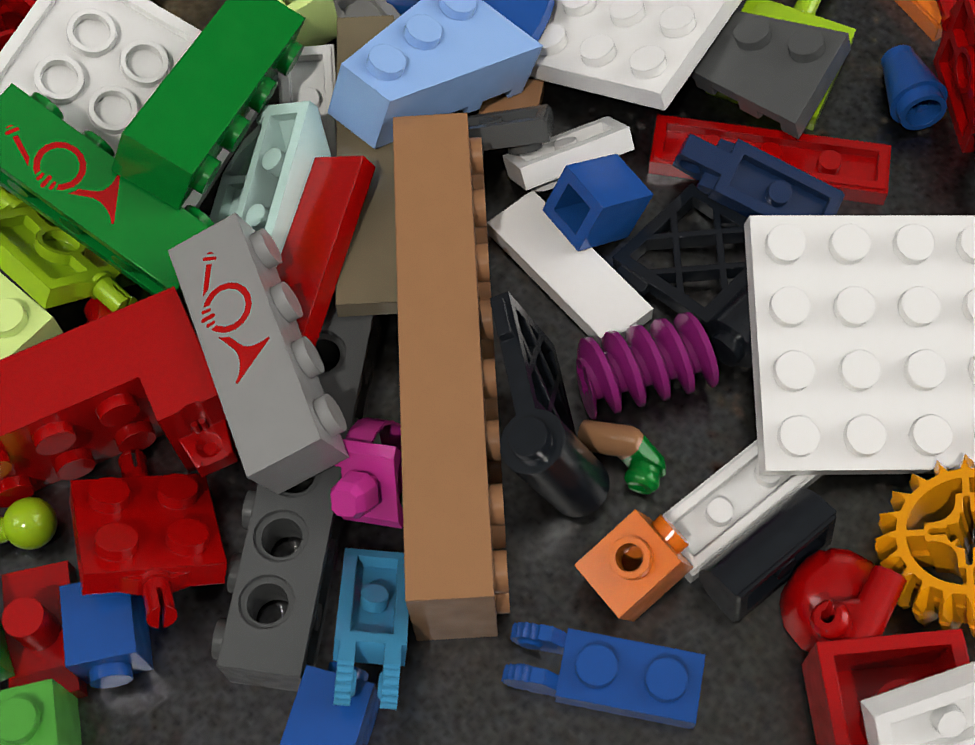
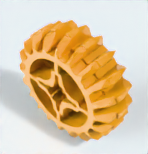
M965 454L960 463V469L948 471L947 467L937 460L934 467L935 477L926 480L912 473L911 480L909 481L912 489L911 494L892 491L890 502L894 512L879 514L880 520L878 524L883 535L875 538V550L878 558L882 560L881 566L897 572L907 580L897 604L903 609L913 607L912 612L917 622L925 627L939 618L941 630L959 629L962 623L969 624L971 634L975 638V547L972 548L973 563L971 565L967 556L970 544H973V529L975 528L974 461ZM922 567H935L937 573H953L962 578L963 585L940 580L926 572Z

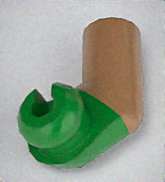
M588 419L582 421L577 438L592 453L617 456L628 467L624 480L628 484L629 489L640 494H651L659 488L660 478L666 475L665 457L638 428L630 425Z

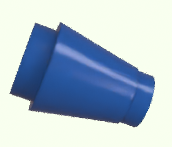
M898 45L889 49L881 59V66L883 68L891 117L909 130H921L934 125L944 116L947 109L948 91L946 87L915 53L911 46Z

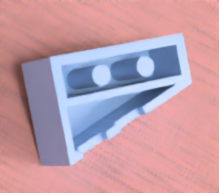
M420 0L341 63L327 113L373 149L393 142V117L451 114L462 110L464 113H470L480 109L483 101L505 93L509 98L522 93L543 45L483 0Z

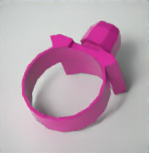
M370 417L359 419L349 429L345 440L342 439L349 458L335 465L341 467L342 478L331 488L332 511L344 520L402 529L403 508L399 499L402 493L401 424L393 420ZM379 433L381 444H374L373 442Z

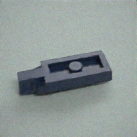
M690 133L682 143L672 165L694 179L699 180L696 188L702 193L707 194L708 198L737 211L747 218L750 215H836L845 196L843 191L740 139L735 143L720 139L715 146Z

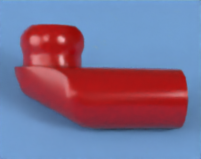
M874 565L858 598L832 602L831 599L823 600L813 608L810 616L813 635L819 642L882 636L907 580L891 569Z

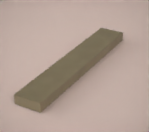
M394 15L337 18V76L341 63L394 22ZM336 120V156H365L376 167L336 284L338 317L398 314L393 142L373 149Z

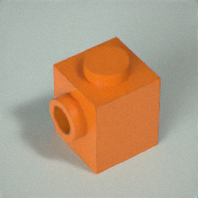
M636 509L574 565L619 619L633 622L694 568L681 553L689 546V543L671 522L662 514L652 521L650 517Z

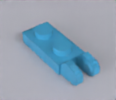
M345 548L333 650V661H337L333 705L350 706L351 698L355 695L357 672L354 669L355 662L383 665V671L379 674L377 690L380 708L397 709L400 666H405L409 612L405 602L404 553Z

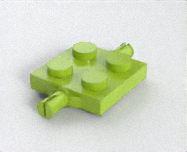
M0 185V269L44 309L91 297L98 299L111 312L138 302L134 296H131L123 289L124 287L135 285V282Z

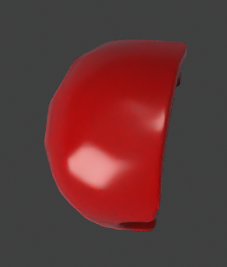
M831 547L826 551L819 550L811 554L794 570L781 592L779 603L783 626L801 649L810 652L815 643L819 642L812 633L810 623L813 608L823 600L831 599L832 602L858 598L872 567L875 565L872 561L849 549Z

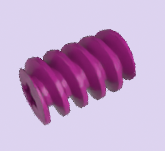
M691 312L678 313L673 325L665 318L655 319L650 325L649 332L642 325H631L626 331L625 340L617 331L605 332L602 337L601 347L592 337L581 338L578 343L576 358L577 382L585 410L593 420L597 418L598 399L601 398L606 400L611 410L616 414L621 412L622 393L629 392L636 405L643 407L646 405L647 386L653 385L660 398L666 401L671 397V380L677 379L686 394L695 392V374L702 373L708 386L711 388H715L719 381V369L712 343L699 320Z

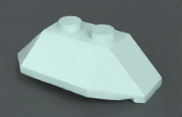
M311 101L264 106L256 119L258 126L243 140L222 174L210 219L214 224L236 213L255 231L261 228L265 229L274 240L280 254L282 253L315 157H331L318 107Z

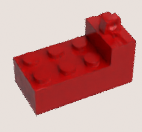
M174 286L0 360V507L2 508L9 507L19 499L32 497L35 491L60 480H73L83 477L91 472L96 464L131 449V453H135V449L144 450L153 444L157 437L164 434L167 436L188 473L197 470L201 477H204L238 461L237 448L197 333Z

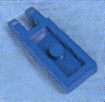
M514 622L510 636L511 642H515L526 649L563 655L559 675L547 669L527 664H506L501 680L503 684L533 693L553 696L557 703L694 729L706 654L568 628L566 633L553 626Z

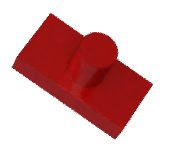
M66 560L1 574L4 607L2 626L5 630L6 642L15 676L8 678L9 688L53 679L76 698L87 697V684L65 667L59 586L77 583L76 568Z

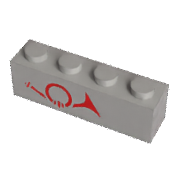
M234 213L169 249L168 252L246 477L280 494L349 458L340 434L347 430L345 418L332 396L324 393L318 375L324 372L322 359L313 343L306 336L302 337L297 319L303 316V311L289 285L284 281L281 282L276 266L282 263V257L269 233L263 228L255 231L239 215Z

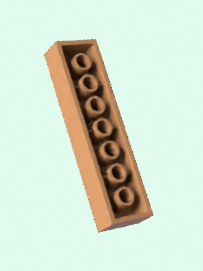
M468 113L393 117L405 602L417 641L498 636L497 614H510L506 550L493 551V549L506 548L493 319L490 303L491 285L482 137L469 138Z

